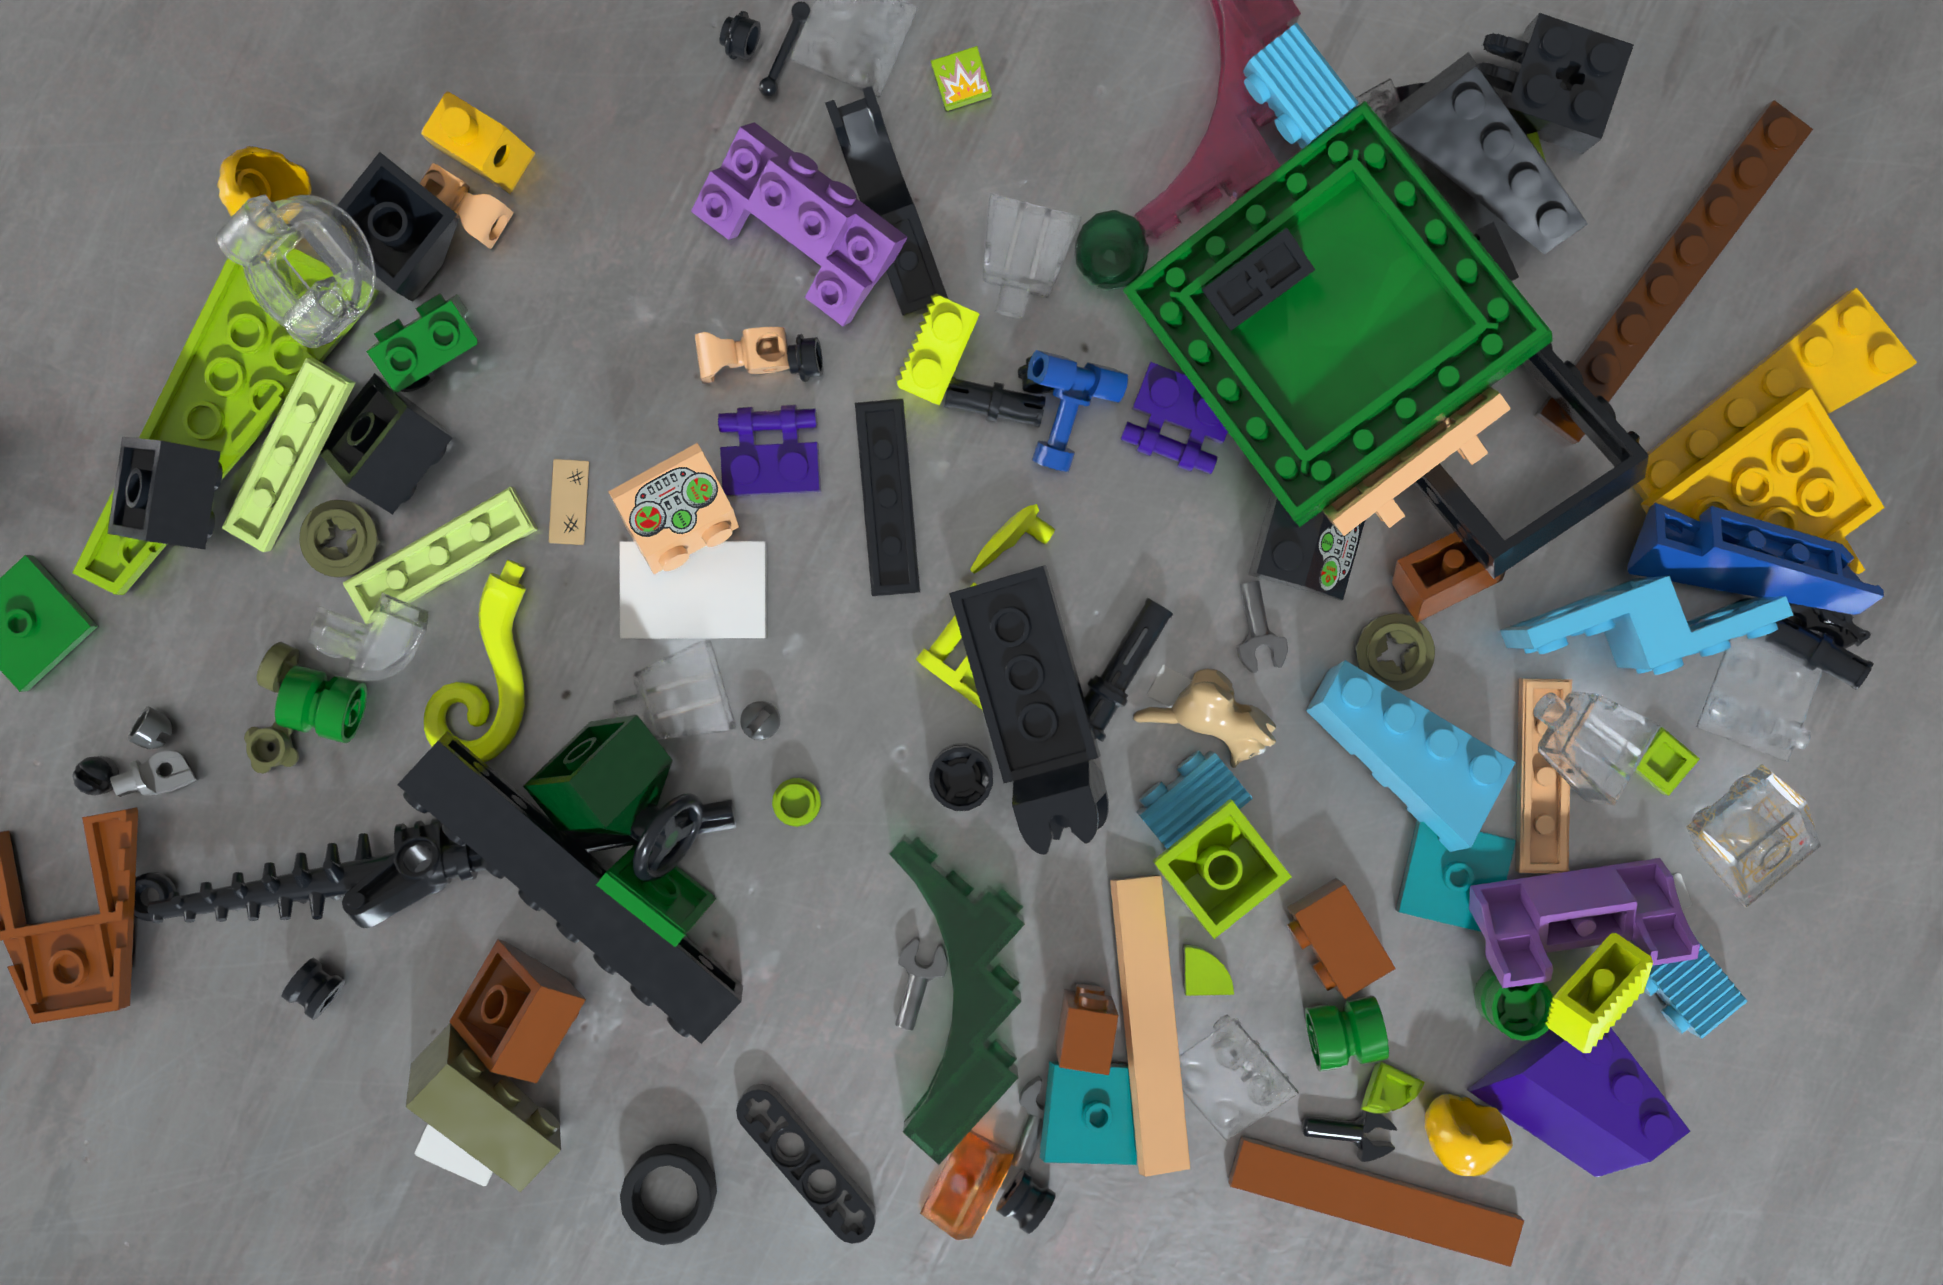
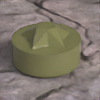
M283 642L274 644L267 651L258 668L256 677L258 685L278 693L288 671L294 665H298L299 650Z

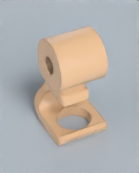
M435 163L431 164L419 183L460 216L465 231L489 249H492L514 214L505 204L489 194L472 195L468 193L470 186Z
M785 328L745 329L740 341L720 339L708 332L695 334L700 378L703 384L713 382L714 375L724 366H730V368L745 366L749 374H765L789 369L788 346Z

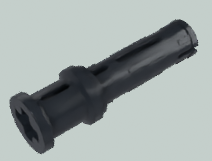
M1149 598L1146 599L1145 605L1121 640L1120 645L1101 676L1095 675L1087 683L1090 689L1084 699L1089 716L1092 715L1100 700H1104L1096 716L1091 720L1095 737L1101 742L1106 738L1104 730L1118 707H1125L1128 702V694L1125 693L1126 689L1149 655L1169 618L1173 616L1171 611ZM1145 628H1147V633L1145 634L1136 651L1132 655L1128 664L1124 665L1123 662L1125 661L1131 649L1135 645L1142 631ZM1117 672H1121L1120 677L1113 686L1111 684Z

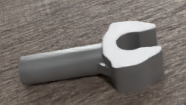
M1260 581L1240 584L1249 635L1244 643L1236 647L1238 658L1250 672L1256 673L1258 671L1255 651L1260 645L1265 644L1271 650L1274 667L1281 668L1288 653L1287 639L1285 637H1277L1268 629Z
M918 936L905 945L898 964L906 969L909 979L895 1025L906 1030H914L927 982L935 977L943 978L948 965L945 948L941 943L937 946L934 960L931 964H919L915 957L920 942Z
M1040 1076L1027 1083L1019 1096V1103L1026 1108L1028 1119L1011 1164L1022 1170H1029L1042 1136L1045 1106L1039 1104L1036 1100L1042 1086Z

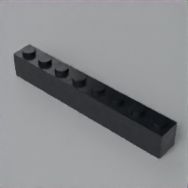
M448 731L397 784L405 791L403 797L414 809L424 814L429 812L443 824L442 830L449 839L460 846L467 844L481 856L480 862L489 873L499 879L506 877L520 889L518 894L529 907L536 911L543 909L557 921L556 927L562 935L574 943L581 941L594 952L593 958L603 970L611 975L620 974L631 984L630 989L632 993L645 1005L652 1006L655 1004L667 1014L668 1023L683 1037L688 1038L691 1035L702 1044L742 1002V984L686 936L674 947L600 889L596 884L608 869L567 833L559 831L545 814Z

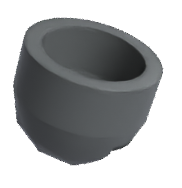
M753 702L741 714V728L748 737L754 740L768 739L779 729L780 714L776 707L769 702ZM764 709L770 716L756 732H753L748 726Z
M148 706L134 723L129 733L128 741L142 748L158 749L166 744L158 736L161 732L172 735V724L168 717Z

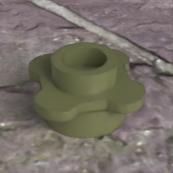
M274 722L271 727L263 729L251 727L246 731L244 736L246 752L251 760V767L254 771L263 774L269 772L274 766L283 765L291 767L298 762L299 752L293 748L290 737L293 729L278 726ZM270 742H273L276 745L274 751H270L268 749V744Z

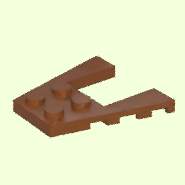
M138 807L82 817L100 913L27 925L9 830L0 832V941L3 940L13 962V965L7 968L32 1024L117 1011L130 1006Z

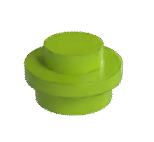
M790 778L782 782L775 790L772 806L774 813L783 823L795 827L803 826L810 823L818 815L821 808V796L817 787L809 780Z

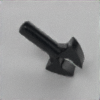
M1362 1110V1116L1354 1122L1306 1117L1302 1123V1132L1306 1137L1354 1142L1358 1147L1357 1157L1361 1162L1376 1160L1395 1150L1391 1142L1371 1141L1364 1133H1370L1373 1129L1379 1127L1397 1131V1128L1384 1114L1371 1113Z

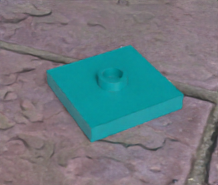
M1416 820L1395 910L1399 913L1481 932L1469 910L1470 886L1506 881L1516 840L1480 831L1471 848L1450 852L1438 840L1439 836L1424 822Z
M1049 1061L1039 1155L1043 1162L1137 1165L1128 1064L1111 1063L1109 1075L1059 1068L1058 1061Z

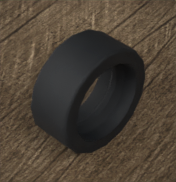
M675 1143L655 1146L638 1158L624 1178L620 1193L622 1215L630 1229L645 1241L660 1245L682 1243L696 1235L711 1214L717 1194L715 1174L707 1160L690 1147ZM672 1166L679 1168L691 1176L696 1184L697 1200L695 1207L688 1216L679 1221L669 1222L657 1219L646 1210L641 1201L640 1190L642 1182L651 1171L658 1167Z

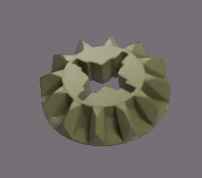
M330 500L321 503L308 513L301 525L299 542L302 554L312 568L324 575L346 577L359 574L360 570L374 561L373 555L376 546L380 543L375 527L377 522L370 517L364 510V507L353 502ZM334 525H337L342 531H356L346 541L347 553L341 547H323L336 537Z
M1398 613L1379 616L1363 628L1358 644L1355 647L1358 668L1396 691L1407 690L1421 683L1429 674L1435 658L1434 641L1428 629L1421 622L1416 623L1413 617ZM1386 633L1395 644H1413L1412 647L1407 648V651L1400 655L1402 661L1400 665L1403 671H1401L1400 666H1396L1393 660L1377 661L1376 659L1388 650Z

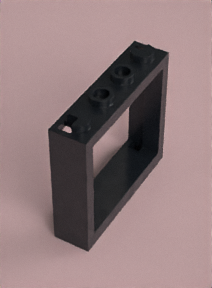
M1551 343L1522 364L1613 464L1614 468L1506 540L1501 537L1440 463L1414 482L1493 579L1643 480L1646 475L1649 454L1639 444L1640 436L1633 431L1628 433L1616 421V414L1609 402L1600 395L1595 397L1585 387L1584 379L1578 368L1568 360L1563 362L1552 350Z

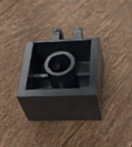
M1539 13L1525 28L1522 40L1506 37L1499 33L1485 36L1483 42L1484 50L1514 61L1511 70L1491 63L1482 62L1477 65L1493 87L1504 90L1501 99L1526 135L1538 132L1539 139L1582 154L1602 139L1634 44ZM1561 82L1566 85L1567 90L1560 87Z

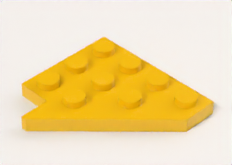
M1804 387L1799 388L1640 504L1646 514L1649 508L1654 503H1657L1697 521H1700L1699 516L1710 506H1715L1840 543L1854 557L1848 566L1855 574L1865 571V568L1845 536L1885 508L1813 390Z

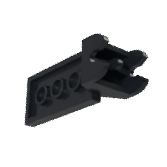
M1040 566L949 593L1003 783L1013 781L1012 807L1023 839L1033 851L1045 855L1049 852L1052 839L1059 840L1063 829L1070 827L1071 832L1085 844L1089 843L1096 835L1097 829L1101 828L1107 820L1109 799L1102 772L1093 761V759H1097L1101 755L1047 566Z

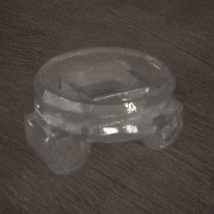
M265 194L248 199L217 232L216 240L219 248L230 260L243 266L249 288L259 305L272 319L285 327L297 342L306 347L317 348L332 342L348 325L361 317L371 302L375 289L376 272L369 243L352 217L329 200L312 195H298L271 202ZM303 237H305L333 272V276L317 281L311 287L308 286L286 259V255Z

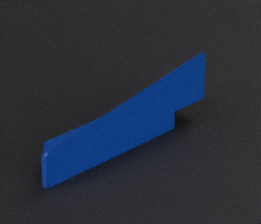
M1654 503L1648 510L1627 566L1628 573L1644 577L1670 576L1672 582L1753 597L1786 596L1788 602L1792 604L1852 615L1862 613L1884 597V590L1879 585L1874 586L1862 582L1848 565L1854 557L1843 544L1715 506H1710L1699 516L1700 521H1697L1666 506Z

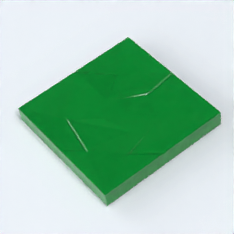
M1363 101L1123 289L1138 312L1299 527L1553 341L1552 331L1366 101ZM1286 227L1315 268V271L1231 331L1222 321L1201 288Z

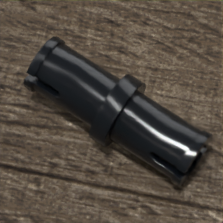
M952 376L948 385L944 407L987 415L986 420L996 422L998 417L1034 425V427L1039 428L1044 413L1042 409L1045 406L1046 397L1003 389L1004 384L994 382L993 386L956 379Z
M1788 618L1777 621L1778 630L1767 634L1764 640L1804 661L1803 666L1811 671L1818 668L1845 682L1855 690L1863 684L1874 665L1872 661H1867L1833 643V636L1825 632L1820 636Z

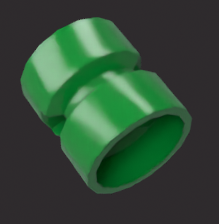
M294 665L288 671L280 686L275 705V722L278 726L304 733L315 728L319 737L349 743L358 731L364 716L368 695L367 686L364 682L341 676H334L328 681V677L323 671Z
M1492 968L1482 974L1476 983L1474 999L1476 1008L1485 1020L1511 1039L1521 1041L1537 1039L1548 1031L1549 1028L1546 1022L1548 1021L1549 1008L1552 1006L1550 1003L1553 1001L1552 997L1554 995L1547 985L1535 983L1502 988Z
M1367 996L1347 1000L1342 1012L1335 1005L1329 1006L1328 1004L1305 1009L1309 1043L1319 1072L1342 1068V1066L1348 1065L1350 1056H1353L1360 1064L1388 1059L1389 1045L1387 1032L1376 997Z

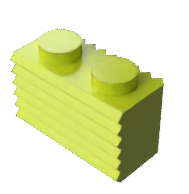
M936 293L930 296L933 303L926 305L929 312L922 314L925 321L919 323L921 330L915 332L917 339L911 341L913 348L907 350L909 357L903 359L905 366L899 368L901 375L895 376V379L900 389L940 406L980 314Z
M1611 933L1552 997L1553 1001L1550 1003L1552 1006L1549 1008L1550 1011L1546 1025L1582 1053H1591L1592 1046H1597L1598 1040L1603 1039L1604 1033L1609 1032L1610 1026H1615L1616 1020L1621 1019L1622 1013H1626L1627 1008L1632 1007L1633 1001L1638 1000L1639 994L1644 993L1653 965L1652 957L1619 934Z

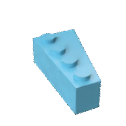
M1346 660L1327 671L1306 709L1351 755L1355 754L1372 771L1371 775L1383 787L1390 788L1407 805L1406 809L1419 822H1424L1439 836L1438 840L1450 852L1472 847L1516 763Z

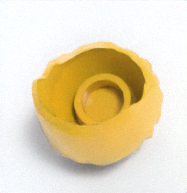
M247 146L244 149L236 150L229 157L225 158L220 166V177L217 182V187L220 191L219 198L226 206L230 216L248 229L256 231H278L285 228L308 205L312 191L309 174L303 166L289 161L279 152L254 146Z
M1442 1094L1432 1101L1425 1113V1129L1430 1146L1441 1163L1454 1174L1473 1177L1484 1175L1505 1157L1513 1147L1509 1128L1501 1113L1494 1107L1476 1105L1467 1097L1460 1098L1452 1094Z

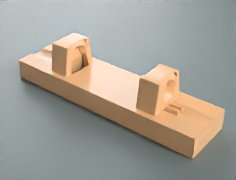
M1492 387L1488 388L1323 510L1324 514L1343 536L1374 513L1377 514L1381 521H1384L1387 527H1392L1405 517V514L1393 498L1456 450L1471 465L1488 454L1477 434L1511 409L1501 393Z

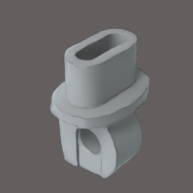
M174 751L155 753L143 764L139 760L130 763L131 771L110 777L114 792L119 797L140 791L143 796L158 795L179 789L197 780L184 756ZM164 764H171L173 768L172 773L166 777L161 776L160 767Z

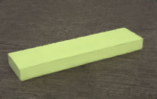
M314 358L305 359L222 529L262 552L272 550L356 382Z
M509 487L343 582V585L366 625H373L537 531L538 528L515 488Z

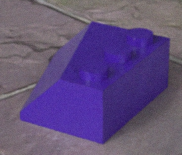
M1611 1027L1608 1033H1604L1603 1039L1598 1040L1597 1046H1592L1591 1053H1582L1548 1029L1546 1033L1528 1042L1467 1089L1471 1094L1489 1106L1498 1109L1501 1114L1594 1177H1600L1651 1162L1691 1132Z

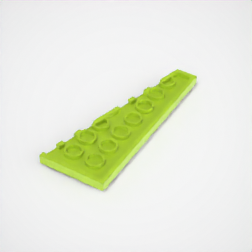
M243 226L139 438L221 451L219 462L223 469V479L279 414L305 359L314 358L322 363L376 300L379 290L261 231L248 229L246 226ZM113 489L72 573L115 595H125L167 544L107 534L114 493Z

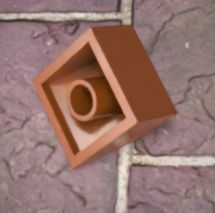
M497 939L449 1022L490 1072L537 1083L547 1065L553 1059L571 1024L577 1018L586 999L565 976L506 941Z

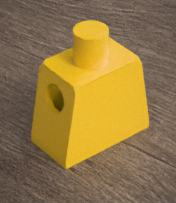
M448 91L441 98L421 132L434 148L511 194L535 155L534 151L504 125ZM506 146L503 158L494 165V157L500 147Z

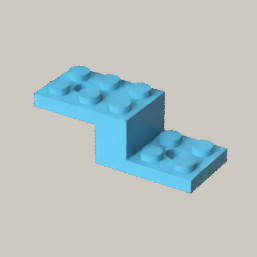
M1658 576L1629 580L1501 629L1500 632L1506 648L1524 649L1525 654L1536 651L1539 654H1545L1568 645L1566 637L1569 635L1577 636L1585 633L1586 637L1604 632L1617 668L1636 669L1637 674L1653 670L1654 675H1659L1682 667L1684 665L1682 657L1700 653L1701 657H1706L1731 648L1730 639L1747 635L1748 639H1753L1778 630L1777 621L1793 616L1786 596L1745 598L1686 620L1670 576Z

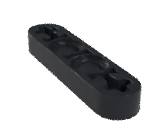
M757 1084L746 1089L738 1101L736 1109L737 1119L741 1126L838 1238L851 1244L860 1243L868 1239L873 1232L876 1221V1209L869 1197L774 1088L765 1084ZM752 1098L758 1103L764 1099L769 1101L770 1106L767 1114L775 1124L780 1116H783L786 1120L776 1127L770 1137L764 1133L768 1131L771 1125L767 1119L761 1114L756 1115L754 1118L749 1114L752 1106L750 1099ZM791 1132L799 1135L804 1141V1151L797 1157L783 1155L778 1149L777 1144L781 1135ZM816 1170H828L834 1175L836 1187L833 1191L820 1194L811 1188L809 1176ZM843 1190L849 1193L844 1198L843 1203L852 1213H856L859 1210L864 1212L863 1226L861 1228L855 1223L848 1227L844 1224L846 1212L838 1202L833 1210L828 1207L837 1201Z

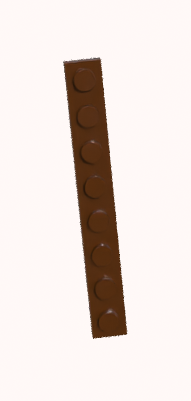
M1775 100L1765 106L1573 364L1578 368L1584 379L1585 387L1595 397L1600 395L1608 402L1612 399L1812 132L1813 128ZM1551 395L1548 396L1534 415L1572 444L1579 443L1585 435Z

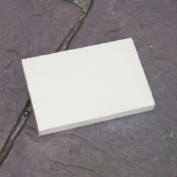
M634 541L620 542V639L767 638L766 541H725L714 547L706 545L690 554L689 559L682 566L671 571L662 570L656 574H653Z

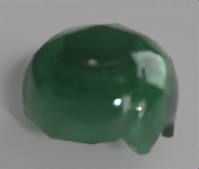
M1110 210L1096 213L1082 226L1075 241L1074 256L1082 277L1097 289L1110 292L1124 289L1143 274L1148 259L1149 245L1140 228V223L1135 217L1118 210Z

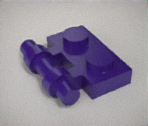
M1150 362L1132 410L1148 415L1149 419L1145 428L1127 421L1121 440L1138 446L1137 451L1151 456L1152 452L1178 461L1177 467L1191 472L1193 468L1212 474L1218 456L1201 450L1204 438L1222 444L1228 431L1186 375ZM1166 422L1189 431L1186 443L1160 434L1163 423Z
M781 405V410L754 412L753 407H739L736 413L718 414L720 433L738 432L739 446L720 447L722 489L726 497L821 492L819 443H799V429L817 428L816 408L797 409L796 405ZM782 430L783 444L756 445L755 431Z

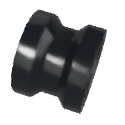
M313 957L291 978L281 997L289 1003L298 1002L304 1007L305 1015L315 1020L333 1002L343 988L345 980L338 975H328L323 971L322 963Z
M1022 1170L1014 1177L1002 1194L996 1211L1004 1217L1012 1216L1018 1220L1019 1228L1030 1234L1045 1218L1054 1202L1056 1193L1048 1187H1038L1033 1183L1032 1175Z

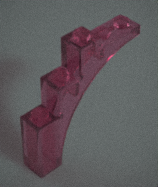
M1210 0L1218 29L1220 55L1216 104L1207 132L1191 161L1164 192L1134 215L1131 225L1141 241L1151 234H1154L1157 239L1169 234L1182 223L1179 216L1195 207L1198 213L1208 209L1223 197L1220 192L1221 189H1224L1233 204L1280 167L1279 162L1254 125V122H1256L1259 127H1263L1276 119L1277 116L1269 108L1267 102L1259 104L1250 95L1244 84V80L1247 77L1244 75L1243 70L1254 55L1258 54L1264 47L1297 22L1301 13L1293 0Z

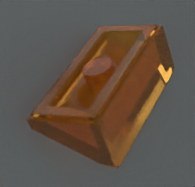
M964 1128L920 1214L955 1240L973 1238L1011 1166L1014 1153L968 1128Z

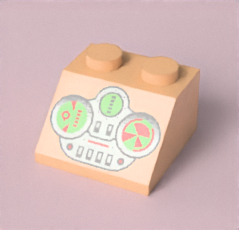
M698 443L608 491L628 532L653 574L662 570L671 571L682 566L689 559L690 554L706 545L714 547L725 542L732 535L733 530L739 528L734 510Z

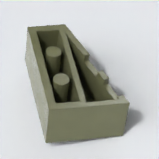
M450 1023L411 1063L406 1108L519 1192L561 1151L560 1124L556 1117L547 1109L538 1107L507 1076L490 1072Z

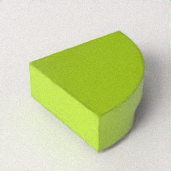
M1183 944L1185 995H1234L1232 979L1221 961L1201 947Z
M1379 1062L1374 1065L1360 1109L1371 1113H1389L1398 1110L1419 1095L1425 1082L1388 1064Z

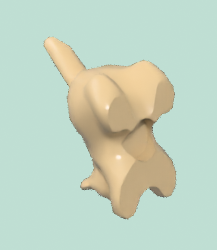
M1203 669L1194 673L1191 684L1179 694L1173 707H1148L1133 714V720L1136 722L1179 723L1194 732L1212 735L1223 740L1231 753L1230 766L1232 768H1236L1243 760H1248L1255 755L1264 753L1266 746L1271 747L1276 742L1275 737L1271 734L1276 729L1275 723L1259 708L1237 703L1234 698L1232 682L1221 671L1215 669Z

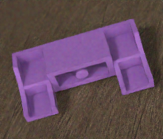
M755 122L739 128L721 167L710 171L691 210L693 214L728 240L739 235L750 213H752L813 259L821 268L805 298L841 326H845L853 320L867 295L895 261L908 238L859 201L853 189L844 183L832 181L818 170V165L813 159L805 154L792 151Z
M1661 858L1470 886L1469 910L1486 939L1485 957L1502 988L1552 981L1553 965L1546 953L1601 945L1611 933H1617L1628 941L1633 940L1636 947L1652 957V966L1698 959L1700 944L1691 931L1682 911L1673 876Z

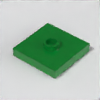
M24 555L0 577V671L19 692H25L38 683L98 627L33 555Z
M634 845L605 872L596 885L676 947L705 914L716 898L677 866L656 881L644 882L640 880L633 870V858L637 845Z

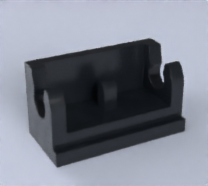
M1285 227L1201 289L1222 321L1232 331L1315 271V268Z

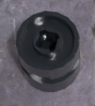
M957 743L944 748L935 757L930 770V789L938 802L954 811H969L980 806L989 796L993 786V770L988 756L978 747L968 743Z

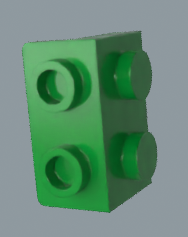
M439 293L415 308L420 315L417 319L404 326L398 318L374 333L379 342L375 343L366 352L393 391L399 392L477 345L478 337L464 318L468 310L457 294L445 300L442 294Z

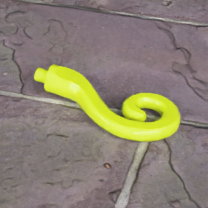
M507 559L500 575L490 573L482 592L478 613L480 632L498 686L499 705L497 714L490 729L482 737L474 740H463L454 736L484 763L498 756L512 742L520 727L525 707L523 675L513 640L512 627L516 612L527 589L519 584L526 567ZM454 682L444 685L432 695L424 713V731L432 747L447 731L451 733L446 724V713L448 708L454 703H463L467 707V721L471 726L479 727L486 723L489 715V702L485 694L477 686L471 683Z

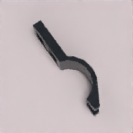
M871 85L862 89L865 97L863 99L838 108L835 100L828 101L825 105L860 201L908 237L897 258L886 270L902 316L927 307V304L933 303L931 295L937 293L945 298H948L916 207L898 165Z

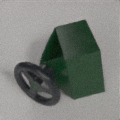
M638 715L590 721L523 785L525 790L559 831L631 836L638 841L633 858V870L635 875L644 882L656 881L677 866L695 841L703 820L704 809L702 801L698 796L691 793L681 794L673 798L662 808L657 806L673 760ZM688 808V819L679 824L675 822V816Z

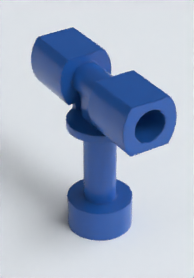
M1036 350L1029 362L1027 379L1040 385L1053 387L1052 395L1061 400L1048 442H1037L1032 461L1051 469L1069 472L1075 452L1066 447L1079 405L1090 406L1092 397L1120 402L1127 389L1128 374L1114 368L1087 362L1084 368L1079 367L1077 362L1064 356Z

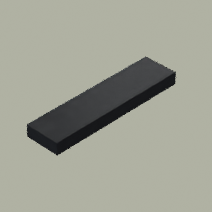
M892 399L855 403L871 595L875 597L921 593L904 400Z

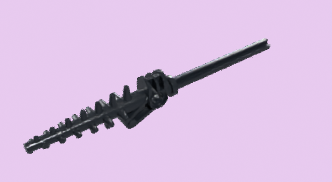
M732 800L703 804V820L698 834L736 828ZM687 808L679 812L675 816V822L679 824L687 820L689 809ZM433 818L429 825H425L420 820L416 821L414 827L407 828L404 823L396 824L394 829V852L372 856L369 836L366 833H361L358 835L355 859L353 861L341 863L337 844L329 843L327 844L323 867L309 869L306 854L297 853L292 873L277 876L275 864L268 862L264 864L262 879L244 882L243 873L235 872L232 875L231 886L212 889L210 882L201 883L200 892L180 896L179 892H170L167 899L149 902L148 915L153 923H162L164 919L184 916L185 922L191 923L195 921L197 914L215 912L216 921L224 922L227 920L229 910L239 911L246 908L248 920L257 921L259 920L261 906L273 907L275 904H278L280 919L289 920L291 919L293 902L298 901L305 904L309 900L312 919L319 920L323 918L326 898L330 897L333 900H339L341 896L345 895L342 900L344 911L357 926L370 928L427 895L438 893L447 884L451 883L452 878L460 877L461 881L473 880L477 878L478 871L486 869L481 864V856L467 844L460 846L454 843L443 832V824L437 818ZM564 831L589 853L638 844V841L631 836ZM432 860L425 870L415 872L416 867L422 861Z

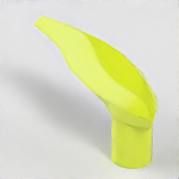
M1037 504L1027 506L1012 516L992 536L977 556L970 570L975 574L989 565L1003 551L1015 546L1025 532L1041 543L1046 544L1054 534L1055 528L1037 517L1039 512Z

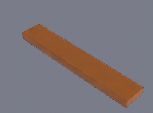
M1241 1136L1228 1181L1230 1187L1509 1267L1512 1265L1524 1224L1523 1218L1517 1214Z

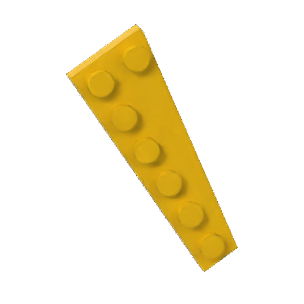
M1859 289L1849 290L1648 451L1649 458L1645 478L1632 487L1645 501L1801 387L1811 388L1826 413L1829 414L1911 368L1917 361Z

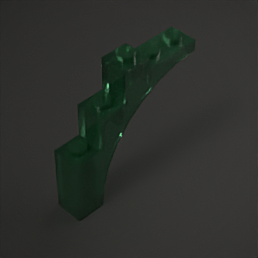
M904 834L891 848L889 854L916 883L935 915L948 951L953 984L952 1022L943 1057L927 1090L905 1118L903 1133L940 1165L1018 1079V1067L1014 1064L1017 1060L1016 1055L999 1039L996 1038L991 1043L988 1038L1021 1003V992L1016 988L1021 982L1003 964L998 963L994 968L990 962L1025 925L1024 916L1019 913L1024 906L1004 887L996 892L988 885L975 899L970 894L975 889L974 886L955 869H952L948 874L934 861L939 855L928 843L919 836L911 841Z

